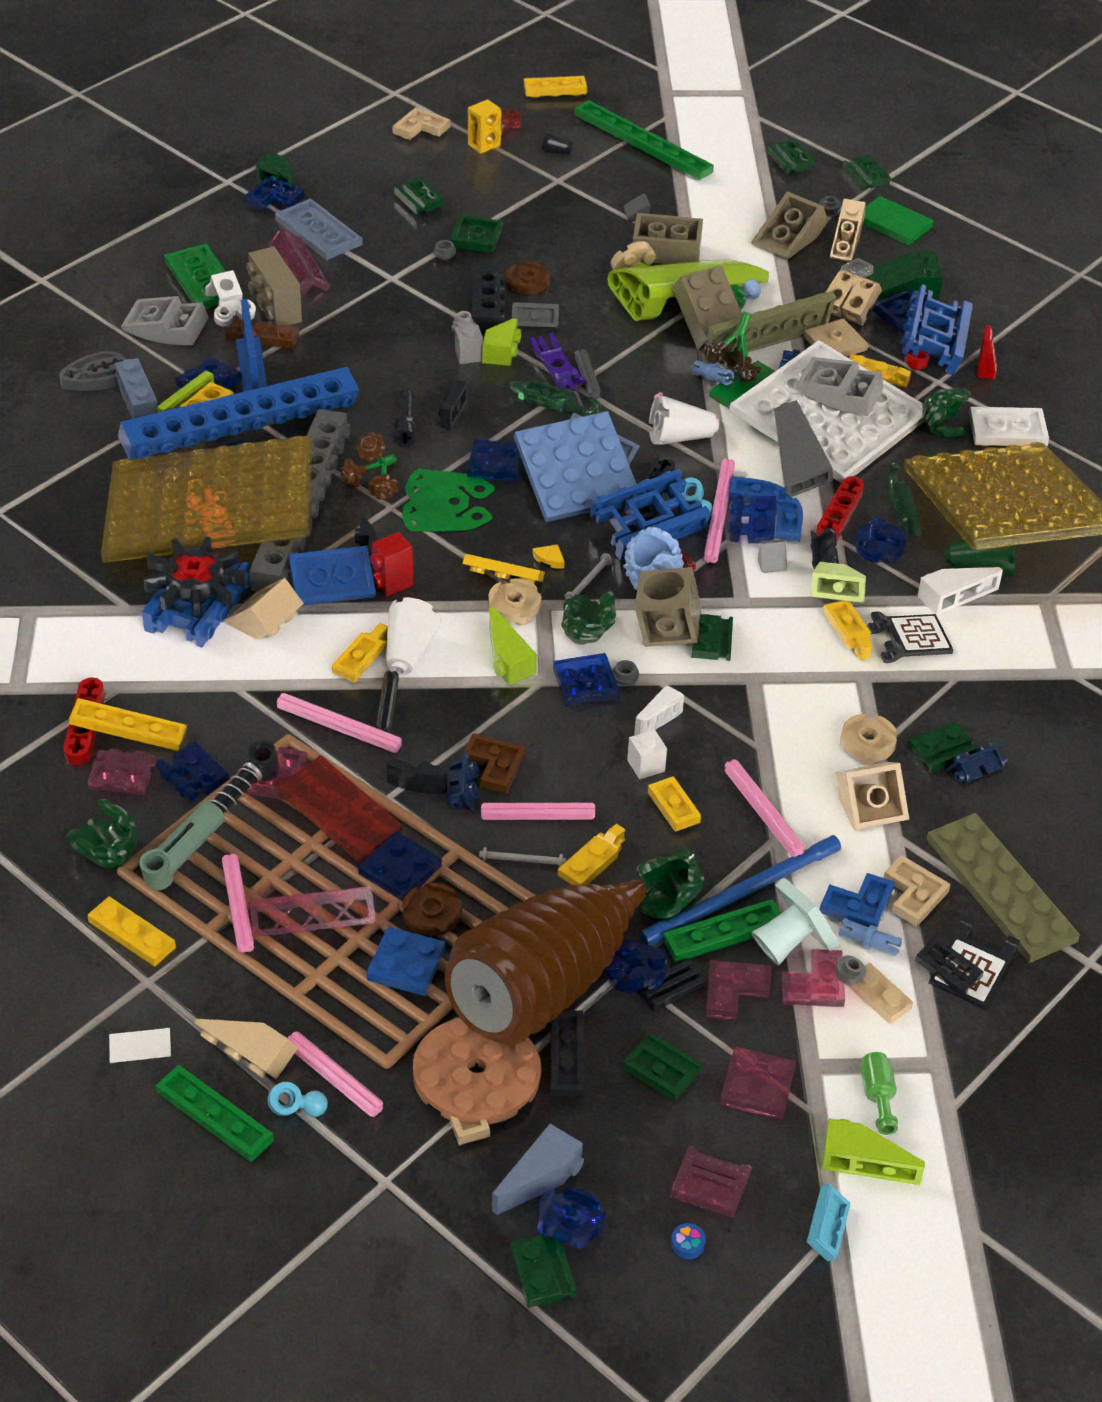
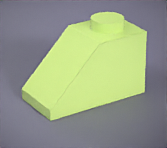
M819 562L813 571L812 597L864 603L866 576L846 564Z

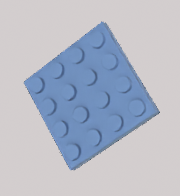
M608 411L514 433L516 445L545 522L591 512L593 501L599 496L609 495L623 487L636 485Z

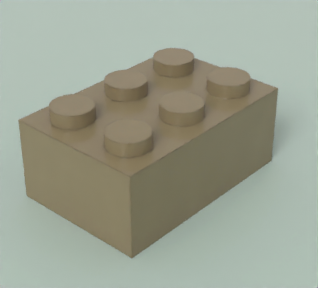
M637 213L633 243H649L656 254V259L653 263L674 264L699 261L703 219Z
M273 246L249 252V262L246 264L251 281L248 282L251 295H255L259 307H263L265 310L266 318L276 325H291L302 322L300 283L276 248Z
M722 265L680 276L672 287L698 350L705 348L704 342L707 340L710 326L742 316Z

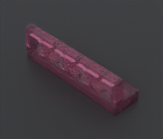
M281 227L268 245L269 247L274 246L300 283V295L304 297L312 285L327 291L330 285L302 238Z
M371 886L250 899L253 937L375 923ZM366 900L368 917L355 919L346 910L353 901ZM340 902H348L344 908H341L338 904H336ZM323 904H332L341 911L333 921L324 922L315 915ZM318 905L313 912L305 907ZM301 907L310 914L303 925L294 926L285 918L292 908ZM279 909H287L283 915L279 914L276 911ZM271 911L280 919L273 928L259 930L257 912ZM343 914L350 918L349 920L338 921ZM313 917L320 922L308 924ZM282 921L289 925L288 927L277 928Z

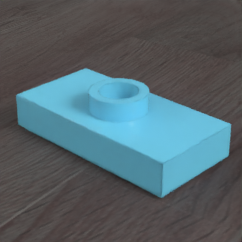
M831 1184L821 1186L807 1243L827 1261L837 1259L851 1204Z

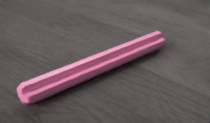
M282 693L277 699V707L281 710L390 752L397 753L402 746V739L398 736L294 696Z
M735 759L731 762L727 761L725 764L726 774L790 856L797 857L804 853L803 842L742 765Z

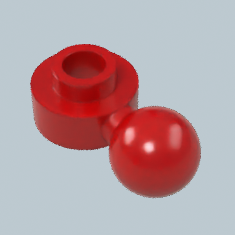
M909 349L904 359L908 367L913 370L926 368L930 359L929 354L919 350L917 356L912 354L913 351Z

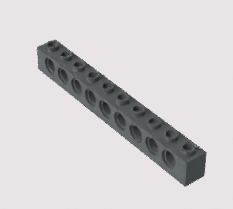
M318 409L250 568L251 591L257 592L283 578L290 584L289 554H297L299 551L304 550L305 536L311 532L312 519L318 515L319 502L324 500L325 487L331 483L332 470L336 469L338 465V455L344 451V440L350 436L351 425L347 423V413Z

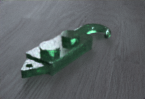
M530 378L527 381L510 382V388L519 395V400L543 406L554 411L576 413L580 416L593 415L600 410V402L593 397H589V401L594 406L583 407L577 405V397L570 390Z
M893 463L888 473L893 508L897 509L899 523L901 526H904L907 536L921 537L919 524L921 515L908 484L904 483V481L898 482L897 471L900 467L897 463Z

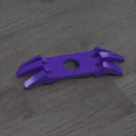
M553 332L549 333L552 350L549 349L541 336L537 337L540 348L534 337L529 338L536 358L540 359L554 378L556 386L567 388L570 391L578 390L575 384L584 383L586 378L581 377L577 368L571 365L562 352L561 346L557 344ZM559 361L562 362L564 365L561 367H554L551 365V363Z

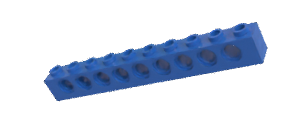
M348 367L122 421L120 422L118 438L129 460L143 459L152 454L167 453L176 448L191 447L196 443L215 441L220 437L234 436L252 429L259 430L264 426L282 424L291 419H302L317 413L318 409L330 411L339 407L346 408L355 404L359 388Z

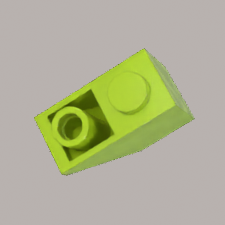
M518 319L508 320L486 330L483 340L482 363L511 365L512 357H517L518 343L521 340V329L517 328Z

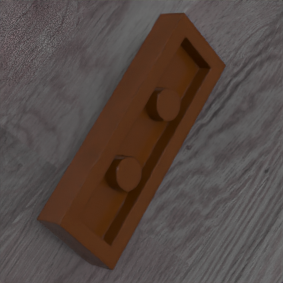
M233 319L232 323L227 326L225 340L236 341V339L244 338L243 321L241 319ZM251 321L253 337H259L261 345L294 349L299 337V327Z

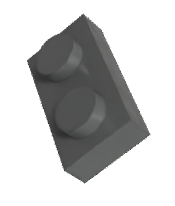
M513 302L512 319H518L517 327L558 329L559 304Z

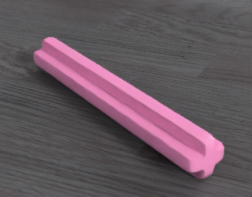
M483 803L481 805V818L483 820H593L595 818L594 803Z
M236 854L224 855L222 863L237 949L240 953L251 952L254 949V942L238 856Z
M295 1031L291 1036H288L287 1039L298 1047L295 1052L298 1057L369 1116L375 1117L383 1110V1101L300 1032Z

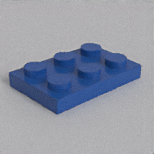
M367 546L289 554L288 560L293 589L304 603L302 606L375 597L376 592Z

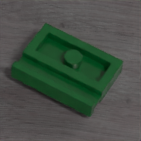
M795 139L776 143L775 147L768 145L767 153L786 174H790L792 170L794 172H803L814 168L815 160Z
M871 155L852 159V162L843 161V169L861 190H865V187L868 186L875 188L890 184V176Z
M422 177L403 183L402 187L394 186L395 195L416 215L421 210L426 212L444 206V198Z
M701 614L698 643H692L691 658L718 660L719 657L730 661L733 617L729 616V619H721L720 615Z
M957 721L910 738L908 745L923 765L926 764L929 767L928 771L930 773L951 766L954 763L953 758L964 752H968L971 755L976 753V750L979 748L971 743L972 739Z
M650 1032L646 1040L642 1041L625 1059L623 1069L676 1102L693 1082L694 1077L700 1074L702 1063Z
M558 1231L553 1232V1235L545 1237L542 1234L510 1242V1251L527 1308L561 1301V1298L566 1296L576 1297V1288Z

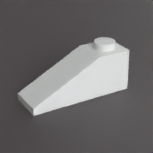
M1000 567L941 569L921 577L917 597L934 614L939 615L998 590L1003 570Z

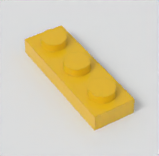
M584 76L524 78L526 96L536 98L539 96L557 97L560 95L578 96L580 94H587Z
M465 554L463 564L469 565V571L485 574L487 569L495 571V577L509 580L510 575H513L535 584V581L543 582L545 572L469 554Z
M107 897L88 914L89 923L154 967L176 948L174 939L111 897Z

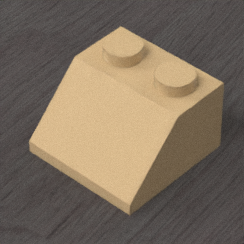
M283 578L254 593L225 619V622L254 639H259L263 636L270 638L281 630L279 625L282 622L287 623L298 615L296 610L304 603L288 581Z
M885 762L835 772L839 800L853 830L909 820L900 763Z

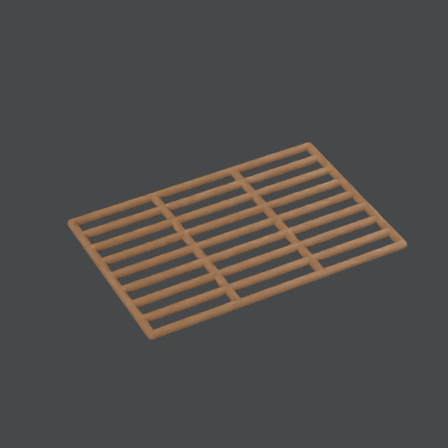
M287 734L273 744L277 751L279 769L342 812L331 820L273 780L256 782L258 785L322 828L311 837L244 792V797H239L237 801L302 845L293 853H289L230 811L229 813H224V822L280 860L281 863L270 871L215 832L206 841L226 855L236 854L239 864L260 878L250 889L243 884L247 906L251 904L327 958L315 969L250 922L253 940L306 977L295 988L247 953H240L236 945L217 932L228 922L233 925L230 905H225L177 870L174 873L173 882L218 914L208 924H205L160 890L148 888L145 885L144 879L133 872L140 865L141 856L148 850L157 849L203 801L134 854L125 864L119 866L117 874L384 1069H389L454 1008L448 995L431 983L426 995L440 1005L428 1015L390 987L367 981V971L347 957L358 947L374 957L378 946L370 941L369 938L379 929L384 933L387 927L400 929L389 920L399 911L402 913L404 897L411 889L425 887V884L432 883L438 876L495 914L508 910L507 906L449 869L458 859L523 902L535 896V894L294 736ZM290 747L360 793L361 796L353 803L348 802L279 756V754ZM223 785L220 786L213 793H211L204 800H213L215 798V793L222 791ZM371 802L375 803L448 851V853L437 861L363 812L362 809ZM350 819H355L429 870L417 878L342 826ZM331 835H334L409 887L399 896L322 843ZM195 851L187 859L226 886L224 870L200 853ZM311 852H314L389 905L379 914L301 860ZM293 869L367 920L368 923L357 932L282 880L281 877ZM272 886L348 941L338 950L334 949L260 895ZM462 908L460 920L462 923L473 929L483 922ZM451 931L437 936L451 947H453L458 939V936ZM442 958L437 968L443 974H445L448 961ZM337 966L419 1024L409 1034H406L326 976ZM318 985L398 1044L385 1054L306 997L305 994Z

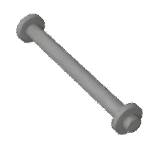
M603 553L600 557L601 561L572 592L569 591L565 594V599H572L575 594H579L605 565H611L613 562L611 555Z
M484 847L483 851H480L479 858H483L484 862H486L487 858L559 865V868L566 862L563 854H560V857L491 852L487 851V847Z

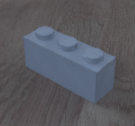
M126 359L114 363L117 385L131 418L134 419L158 413L157 399L139 359Z

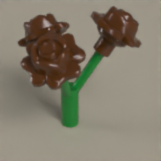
M370 432L368 435L359 438L360 443L356 445V449L359 451L361 459L366 458L367 461L371 462L377 458L378 461L367 466L364 464L357 466L351 458L345 459L344 466L340 469V475L345 484H350L353 488L359 487L361 475L379 467L381 475H375L373 480L368 482L370 494L376 495L379 500L393 498V493L398 492L397 480L395 478L390 479V475L386 473L387 467L396 463L397 458L393 454L383 458L382 451L386 449L383 437L380 434L376 435L374 432Z

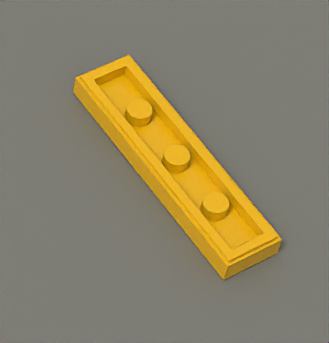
M80 698L77 699L69 717L70 725L176 751L180 750L187 731V725Z

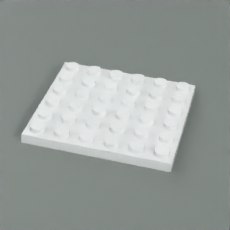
M820 340L733 401L729 408L731 413L777 441L774 408L779 407L783 403L797 400L832 465L833 478L840 483L847 477L857 475L924 422L922 403L883 379V389L868 416L852 414L829 407L799 391L796 384L812 357L852 361ZM858 364L859 370L869 371Z

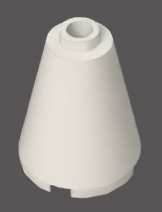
M658 396L659 399L653 401L649 424H654V432L649 431L654 445L709 438L714 433H717L719 429V419L712 412L666 396Z
M409 597L403 598L402 602L396 603L397 600L393 601L388 614L386 665L391 672L396 671L399 675L412 672L442 622L441 614L439 611L438 614L433 612L431 604Z

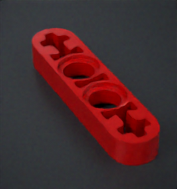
M850 476L842 480L817 525V535L825 529L831 528L836 532V539L838 541L862 498L864 482L860 478ZM844 501V502H848V503H850V504H849V505H843V504H840V503H838V502ZM831 516H837V517H840L841 519H840V520H835V519H832V518H830V517H831Z
M94 677L83 679L78 685L74 706L78 698L103 704L105 698L103 682ZM91 690H93L92 698L88 697V693H90ZM69 724L64 743L65 759L71 765H83L91 758L97 731L89 729L87 733L77 734L75 731L82 727ZM77 744L81 745V749H79L78 753H76Z

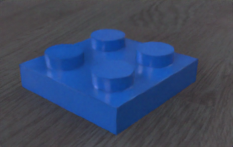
M387 927L366 972L367 981L426 996L446 950V942Z

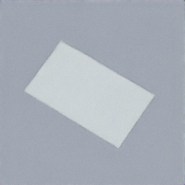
M170 1028L109 1034L110 1063L171 1057Z

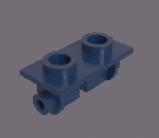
M1002 742L995 746L992 743H988L979 747L974 754L969 755L968 752L957 755L953 758L954 763L946 770L947 773L955 770V780L958 783L966 784L983 776L979 768L980 766L985 775L1004 769L1008 761L1006 756L1001 755L999 752L1004 743Z
M466 751L463 752V760H455L450 765L449 783L451 786L448 791V804L454 810H459L462 806L468 805L471 811L475 812V800L478 799L476 781L480 773L477 763L470 759Z

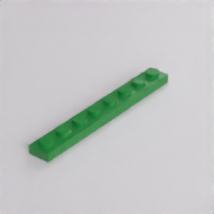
M589 100L575 108V116L583 119L585 122H589L695 179L701 180L714 172V165Z

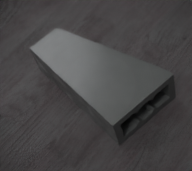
M798 401L783 403L779 407L774 408L785 493L793 497L832 482V465Z

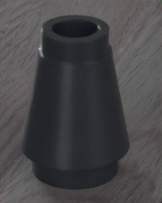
M552 131L550 133L545 132L541 149L546 150V152L570 154L573 141H569Z

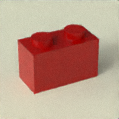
M400 532L372 542L370 561L373 567L372 575L375 588L380 589L388 597L413 586V549Z

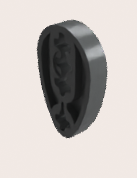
M112 351L97 352L80 358L60 371L61 386L64 389L76 391H94L116 387L118 385L114 363L124 361L126 358Z

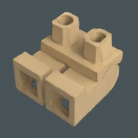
M840 270L826 291H832L836 296L831 314L841 318L844 315V319L863 326L867 319L868 311L873 308L882 291L880 284L845 270Z

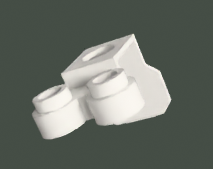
M234 271L211 275V281L206 286L205 295L208 297L219 296V306L214 312L216 324L228 326L232 323L233 316L235 315L242 320V291ZM248 300L252 320L255 316L256 307L253 302Z

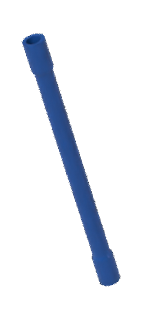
M831 835L811 845L810 848L804 850L802 855L790 857L676 914L674 917L661 920L639 931L640 941L648 948L662 941L664 932L690 925L815 861H820L840 851L841 843L835 835Z

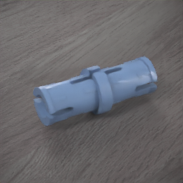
M696 360L693 363L700 366L699 368L692 366V372L695 375L703 376L710 382L717 381L724 385H730L733 382L726 379L727 377L734 379V373L731 370L723 369L716 363L709 364L702 360Z
M847 918L843 919L841 925L852 931L840 927L838 936L862 943L866 949H871L872 947L894 957L898 955L899 950L897 947L888 944L901 948L902 938L878 931V928L873 925L867 927Z

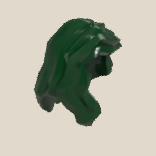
M960 387L931 392L925 398L924 403H922V417L928 424L929 431L942 438H962L965 436L967 431L962 427L947 428L943 426V422L958 415V408L962 405V402L969 399L971 392Z
M609 588L600 597V604L597 601H591L590 598L581 594H575L572 599H565L561 626L566 637L580 645L597 642L613 626L616 618L615 597Z
M98 799L102 812L115 819V821L107 822L100 818H91L87 821L86 825L69 831L66 838L73 850L97 865L109 869L116 868L125 864L133 856L135 844L138 842L139 829L135 826L132 817L126 810L112 804L109 799Z
M687 849L678 850L666 858L656 857L637 866L636 875H642L647 889L644 900L638 905L639 911L650 917L669 919L678 914L701 892L704 876L701 875V870H699L692 851Z

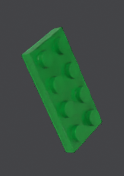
M207 244L164 255L166 265L192 303L202 302L205 309L219 305V296L208 297L205 295V289L211 281V275L226 271Z

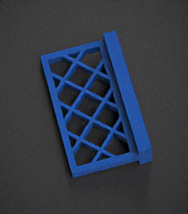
M248 299L241 300L244 338L236 339L243 392L267 386L260 338L253 337Z

